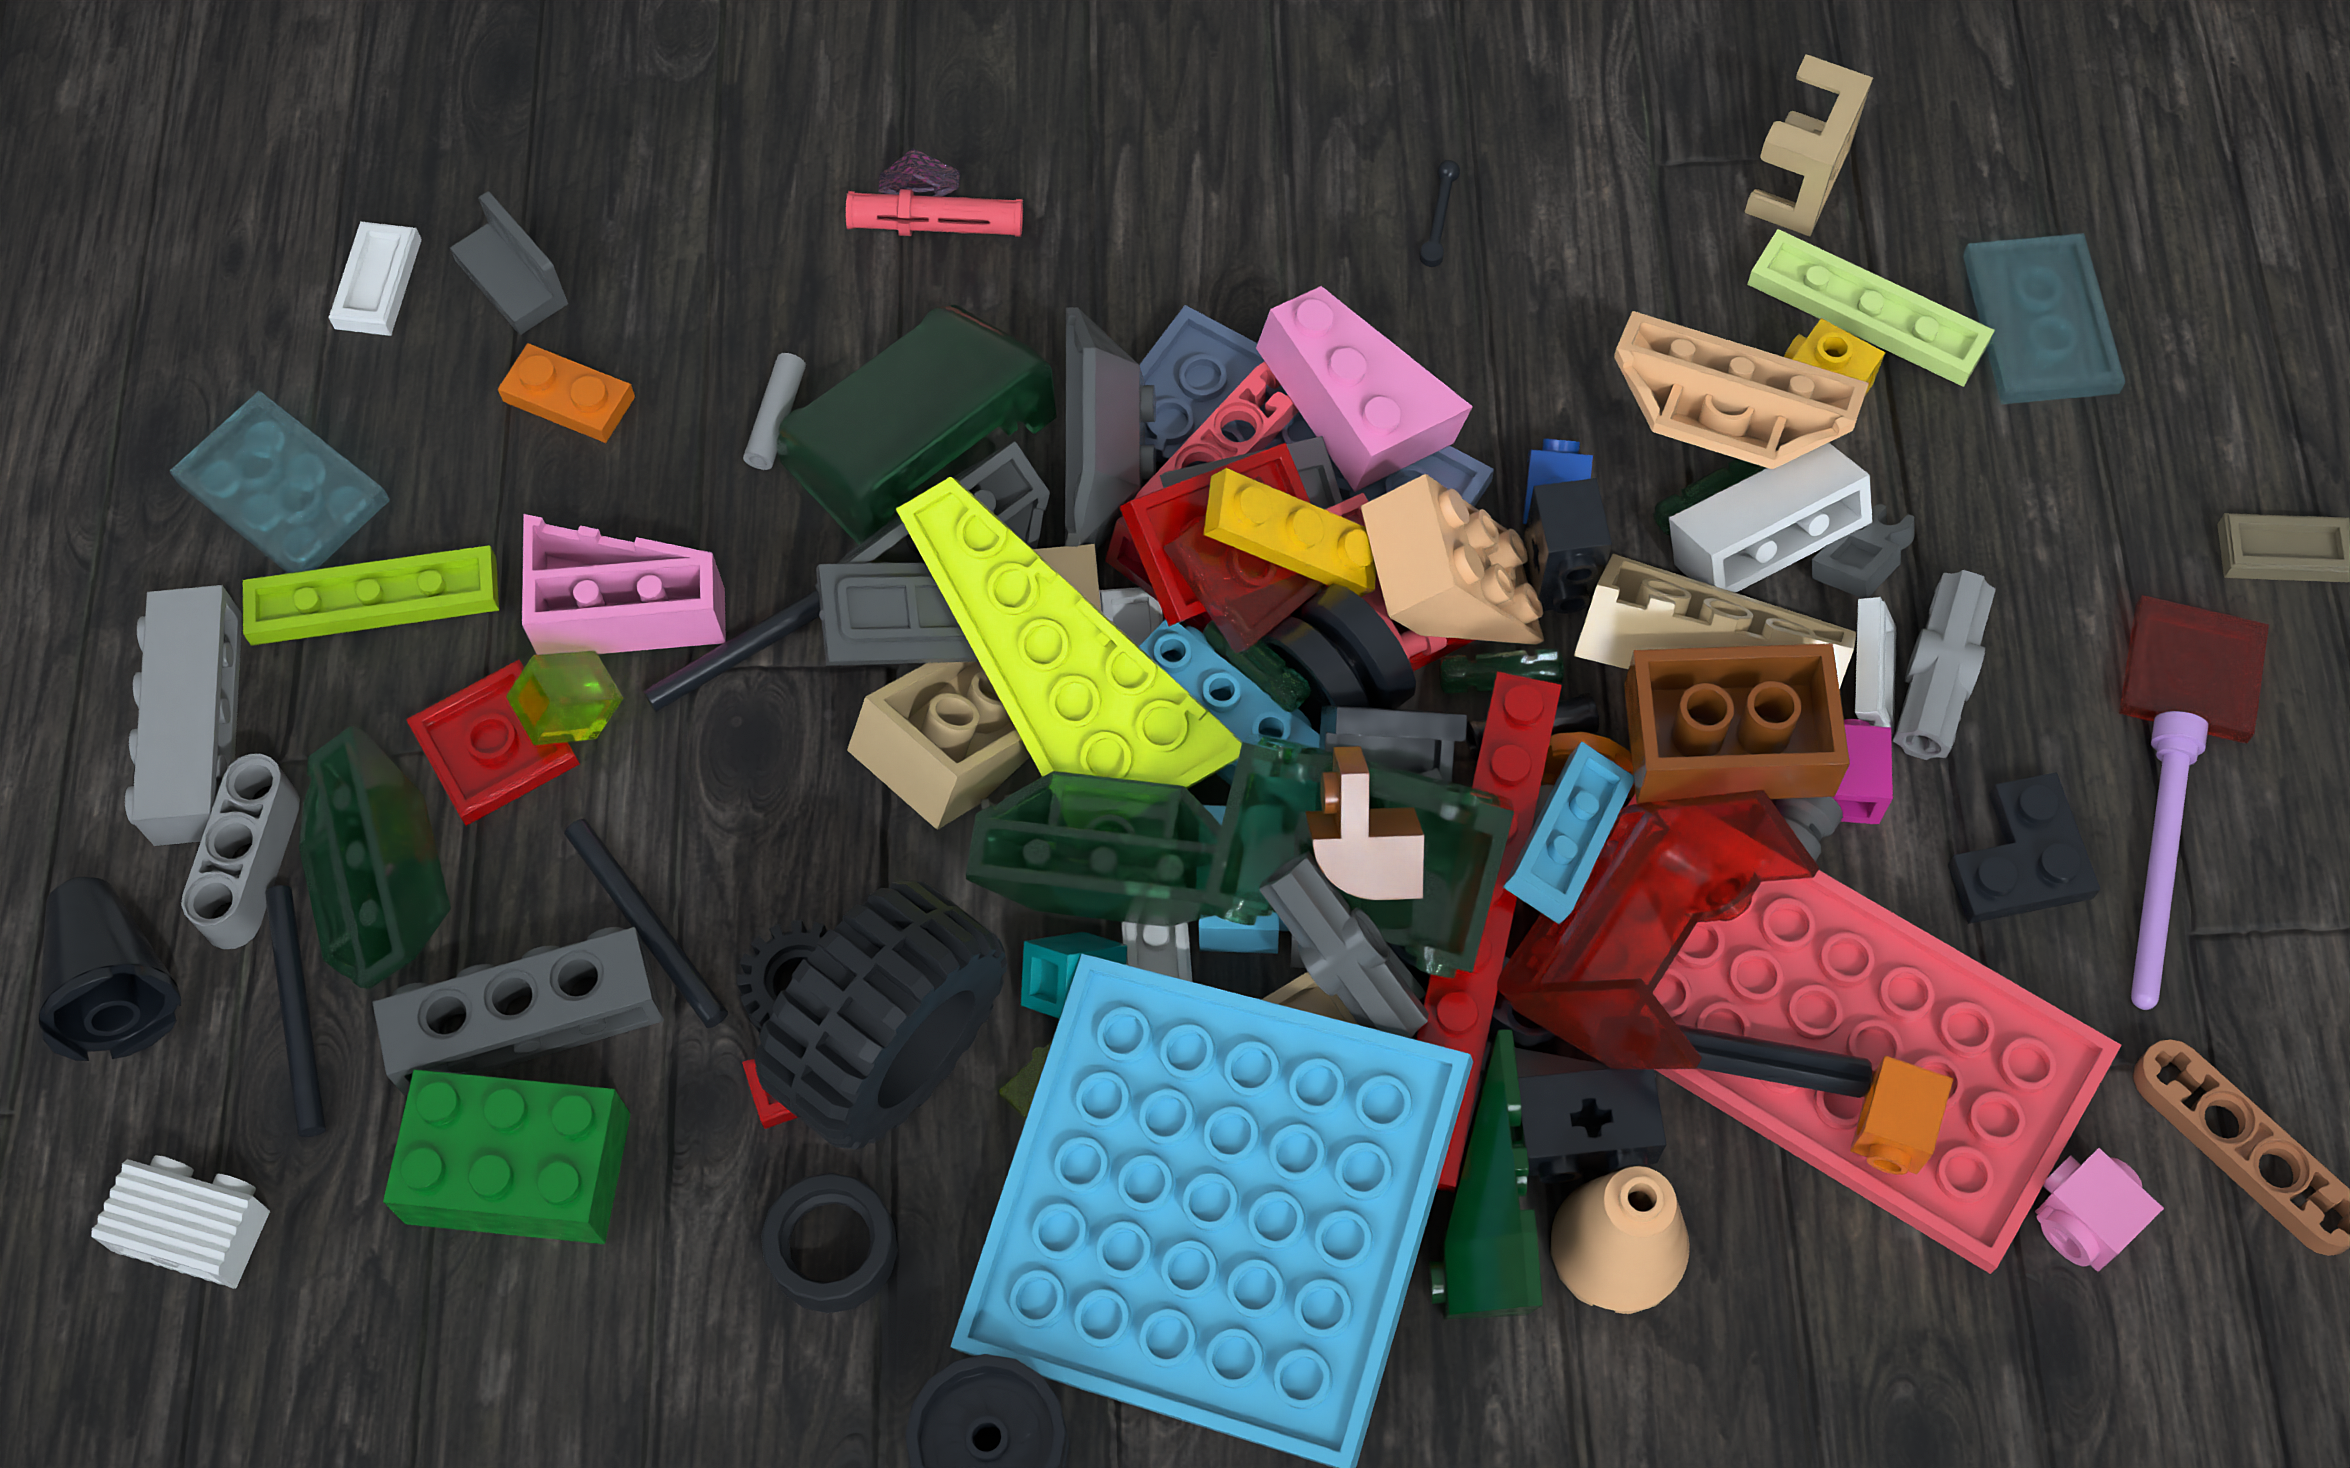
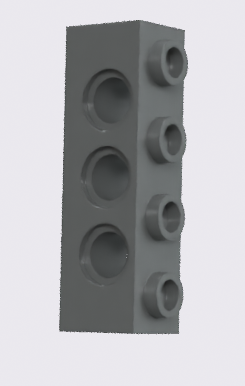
M620 927L604 928L590 934L587 937V941L562 948L558 946L537 947L526 952L522 959L499 966L490 964L474 965L459 972L457 978L433 985L427 983L404 985L397 988L392 993V996L373 1001L386 1075L404 1096L408 1095L413 1070L480 1075L664 1021L648 950L635 927L629 929ZM588 977L598 978L595 987L589 993L578 997L570 996L572 987L581 979ZM521 996H532L530 1005L523 1012L517 1015H505L508 1005L514 999ZM458 1014H466L465 1022L457 1031L451 1034H440L443 1024L449 1018Z

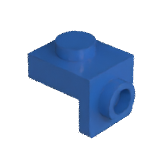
M1543 439L1542 451L1529 450L1522 523H1527L1534 486L1591 479L1593 455L1579 454L1580 442Z

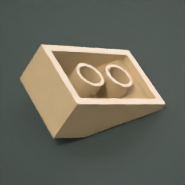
M980 662L926 663L867 695L847 749L848 752L937 830L979 805L981 799H986L1031 757Z

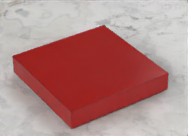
M520 659L406 719L465 826L580 765Z

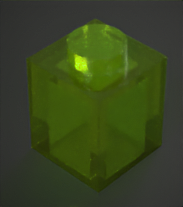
M596 651L533 655L506 696L534 745L596 739L624 699Z

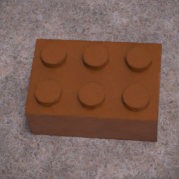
M1833 643L1633 651L1624 688L1636 803L1835 797L1850 765Z

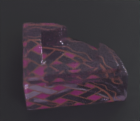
M912 148L880 174L879 192L899 195L900 189H912L913 192L934 191V196L942 197L959 188L960 171Z

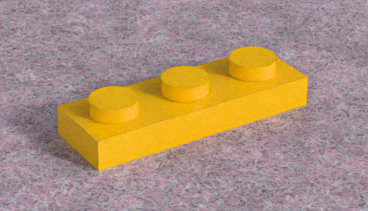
M1227 468L1211 476L1204 535L1328 586L1334 583L1347 587L1360 597L1374 591L1377 569L1366 527Z

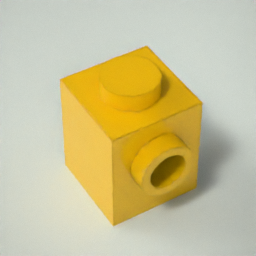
M1821 318L1807 338L1800 334L1795 337L1784 357L1869 383L1866 391L1867 394L1875 381L1885 352Z

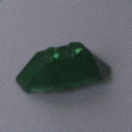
M350 726L308 757L306 775L312 779L303 802L299 850L323 961L340 974L352 979V982L359 988L371 989L417 957L449 913L451 906L424 795L361 728Z
M1052 771L1014 792L996 806L990 805L976 813L965 876L966 880L1037 912L1170 927L1233 912L1241 844L1231 833H1227L1214 816L1184 786Z

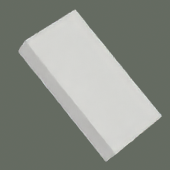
M360 221L329 315L334 329L392 335L422 240L417 228Z
M1881 597L1858 599L1855 713L1858 719L1867 721L1871 726L1891 727L1892 739L1895 720L1896 626L1885 601H1882Z

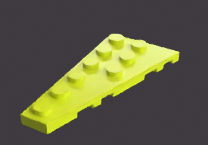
M949 477L896 509L1081 847L1091 844L1253 752L957 479Z

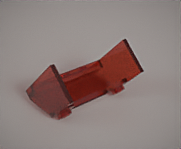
M1763 789L1638 803L1627 806L1620 810L1573 911L1560 924L1543 913L1540 914L1500 973L1497 981L1498 990L1515 1011L1612 1069H1696L1702 1057L1654 996L1653 991L1697 922L1733 920L1749 908L1752 896L1761 882L1814 878L1819 870V866Z

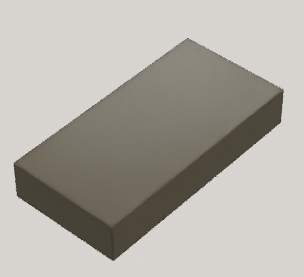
M2224 513L2217 524L2224 578L2350 582V518Z

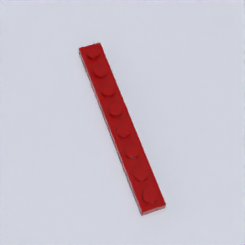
M1497 672L1425 998L1424 1007L1429 1013L1428 1022L1419 1028L1416 1039L1468 1053L1473 1059L1472 1068L1437 1185L1438 1190L1455 1193L1517 900V896L1503 888V885L1532 829L1562 686Z

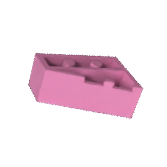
M1322 286L1270 309L1256 349L1316 437L1323 436L1329 456L1354 492L1454 444L1473 406Z
M524 514L522 626L539 659L726 643L725 588L712 553L636 537L635 542L601 536L599 529L580 526L578 531L545 524L541 517Z

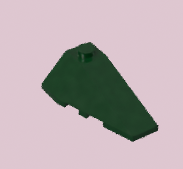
M1512 1029L1498 1030L1491 1042L1462 1156L1455 1193L1452 1195L1439 1246L1440 1261H1428L1431 1304L1443 1303L1444 1320L1527 1316L1543 1306L1534 1209L1520 1210L1519 1197H1525L1527 1193L1529 1163L1527 1148H1524L1523 1141L1514 1140L1513 1126H1520L1521 1097Z

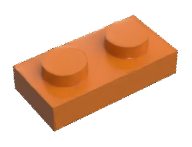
M527 343L498 388L503 402L604 443H607L635 398L631 384Z

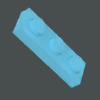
M1581 741L1569 755L1503 888L1560 924L1573 911L1634 783V775Z

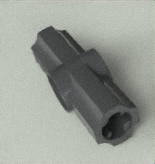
M1309 851L1290 858L1261 882L1259 890L1298 941L1301 960L1312 979L1327 995L1333 996L1337 994L1358 1025L1411 1038L1421 1026L1428 1022L1429 1013L1389 960V948L1375 923L1362 909L1358 907L1353 910L1336 886L1322 872L1317 860Z

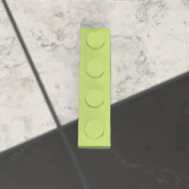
M1777 229L1752 269L1747 284L1819 319L1822 318L1844 331L1963 387L1995 331Z

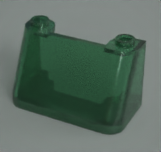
M955 304L937 307L923 318L920 325L807 407L799 408L789 413L783 419L778 429L779 435L776 448L780 462L859 545L888 524L891 515L898 507L913 499L912 490L998 426L1010 436L1018 430L1017 421H1020L1033 434H1036L1056 419L1052 369L1049 363L1032 347L965 308Z
M1255 733L1249 734L1244 739L1202 903L1217 906L1215 913L1217 917L1238 924L1255 925L1257 915L1270 916L1273 912L1276 913L1259 890L1261 882L1270 876L1277 867L1295 855H1301L1309 851L1316 860L1306 823L1305 811H1322L1321 774L1322 772H1333L1332 751ZM1365 760L1369 770V809L1414 807L1424 834L1423 898L1370 900L1348 894L1336 886L1337 890L1352 910L1358 907L1371 918L1386 942L1405 946V950L1409 954L1416 956L1415 967L1417 969L1448 978H1454L1457 969L1472 973L1514 815L1512 800L1485 790Z

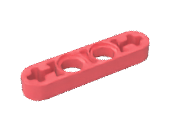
M1265 361L1258 365L1143 486L1134 499L1163 489L1160 475L1165 472L1185 468L1190 463L1196 461L1208 463L1266 448L1298 413V409L1288 395L1277 392L1265 403V415L1260 410L1266 399V385L1273 389L1281 385ZM1242 420L1254 427L1255 434L1247 441L1233 442L1228 440L1221 430L1224 425L1231 421Z

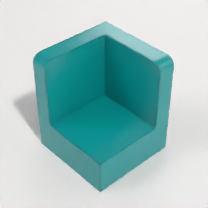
M1086 932L1024 941L1021 1006L1060 1019L1081 954L1126 965L1127 945Z

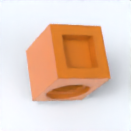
M1884 1056L1872 1074L1870 1089L1865 1095L1850 1152L1867 1157L1866 1161L1869 1165L1886 1173L1904 1175L1909 1171L1918 1174L1934 1153L1953 1078Z

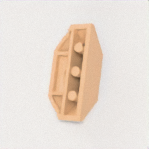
M1635 311L1631 313L1614 356L1652 432L1769 469L1783 465L1853 431L1869 383Z

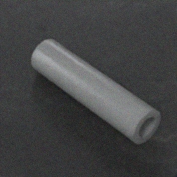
M781 353L777 356L743 456L744 461L754 468L768 470L773 466L806 367V363L796 355Z

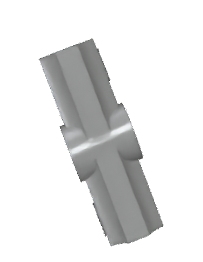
M1965 570L1952 574L1943 573L1935 589L1926 628H1922L1907 667L1904 681L1909 683V687L1893 742L1904 749L1905 754L1924 760L1936 757L1946 758L1955 742L1964 701H1968L1984 659L1985 647L1980 646L1996 590L1985 581L1982 575Z

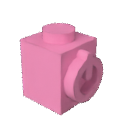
M2098 1148L2082 1165L2072 1156H2069L2045 1180L2043 1187L2051 1195L2035 1213L2038 1214L2037 1219L2041 1223L2043 1234L2061 1255L2077 1265L2083 1267L2091 1265L2099 1272L2164 1208L2142 1188L2139 1176L2129 1165L2117 1158H2110Z

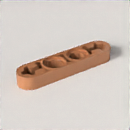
M2170 1039L2159 1041L2147 1049L2134 1066L2133 1079L2136 1089L2150 1105L2306 1247L2316 1253L2327 1256L2341 1254L2350 1248V1189L2193 1048L2183 1042ZM2171 1062L2181 1072L2177 1075L2176 1080L2165 1085L2157 1078L2161 1067L2163 1068ZM2201 1086L2207 1093L2189 1109L2183 1102ZM2217 1105L2230 1110L2238 1120L2239 1133L2237 1137L2227 1139L2212 1133L2205 1121L2206 1108ZM2262 1155H2277L2286 1160L2293 1172V1183L2290 1187L2279 1188L2266 1182L2259 1170V1159ZM2309 1185L2316 1190L2299 1207L2291 1202L2292 1199L2307 1189ZM2333 1208L2342 1216V1219L2337 1225L2338 1229L2328 1233L2321 1227L2320 1223L2324 1219V1213Z

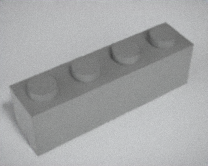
M223 585L147 592L146 613L137 622V638L140 649L143 652L142 672H136L133 679V693L139 708L138 728L132 729L129 736V750L135 765L134 786H129L125 793V809L130 823L135 824L154 846L201 842L223 776L228 767L235 761L242 613Z

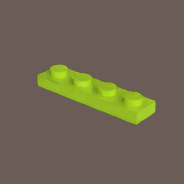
M490 545L243 580V635L251 646L499 611L496 556Z

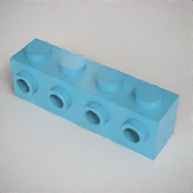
M1165 619L1139 647L1253 750L1250 754L1221 769L1216 774L1257 807L1282 808L1281 826L1287 831H1294V837L1311 850L1313 846L1306 823L1305 811H1315L1320 735L1312 729L1308 718L1297 707L1289 703L1281 705L1266 693L1258 678L1249 669L1239 664L1232 666L1214 652L1212 643L1198 629L1191 626L1184 628L1179 623L1168 626Z

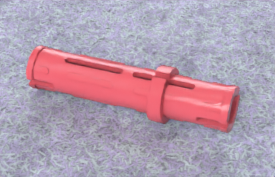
M900 189L899 195L855 193V191H848L847 229L898 230L899 236H912L913 231L1015 235V237H1021L1023 199L1005 200L918 196L913 194L912 189Z

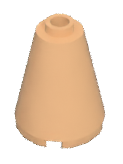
M1634 1166L1599 1177L1576 1188L1559 1207L1551 1231L1550 1254L1560 1280L1579 1300L1591 1306L1594 1304L1605 1309L1614 1310L1615 1313L1632 1314L1656 1306L1677 1287L1688 1263L1689 1237L1674 1189L1670 1182L1659 1172L1648 1167Z

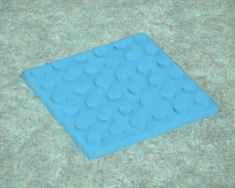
M1081 954L950 1347L972 1356L989 1354L1017 1359L1042 1375L1043 1378L1333 1468H1356L1472 1068L1473 1059L1471 1055Z

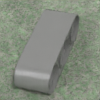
M248 754L240 757L225 772L182 895L181 906L184 915L213 946L221 949H236L246 945L258 932L267 908L265 891L274 887L299 811L300 798L296 788L271 757L263 754ZM271 786L269 792L263 797L252 800L260 789ZM252 844L249 851L243 856L232 859L234 853L240 847ZM232 902L231 907L223 916L212 919L215 910L221 905Z

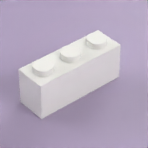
M1829 442L1774 469L1767 468L1669 518L1674 565L1691 579L1736 593L1872 523L1870 475Z

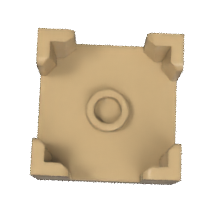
M1806 54L1798 69L1796 79L1839 94L1827 122L1790 111L1785 123L1781 121L1773 123L1765 139L1760 158L1764 162L1804 176L1798 199L1795 203L1765 191L1754 189L1748 199L1745 213L1811 236L1849 153L1873 77Z

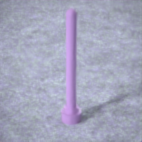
M2171 711L2161 713L2155 717L2151 745L2157 750L2156 756L2162 761L2131 991L2133 1004L2142 1010L2152 1009L2159 1001L2189 765L2197 761V756L2202 754L2206 747L2207 721L2198 715L2187 712Z

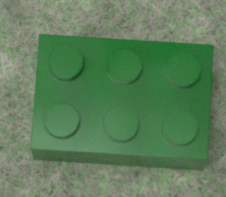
M413 1070L383 1203L407 1225L605 1244L631 1113L615 1089Z

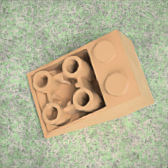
M1427 474L1360 506L1387 613L1391 619L1421 636L1534 645L1544 641L1538 618L1543 615L1542 604L1538 600L1536 591L1527 581L1523 564L1528 561V555L1524 543L1516 531L1513 529L1507 530L1494 521L1484 509L1478 510L1463 500L1455 489H1447Z

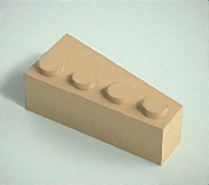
M1612 554L1596 586L1574 656L1629 669L1634 650L1833 643L1840 689L1854 651L1857 632Z

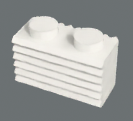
M158 1155L154 1156L150 1166L129 1159L123 1162L122 1172L116 1176V1185L110 1189V1198L104 1202V1211L98 1215V1224L92 1228V1237L109 1250L120 1255L150 1262L157 1266H163L170 1270L213 1281L230 1288H237L270 1213V1210L253 1197L256 1188L245 1181L224 1174H216L212 1184L193 1179L191 1176L194 1170L191 1167Z

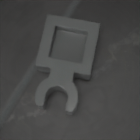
M1878 504L1872 507V523L1863 530L1858 529L1826 545L1812 559V579L1862 599L1869 598L1901 564V550L1908 547L1914 540V516L1908 514L1900 523L1887 525V506Z

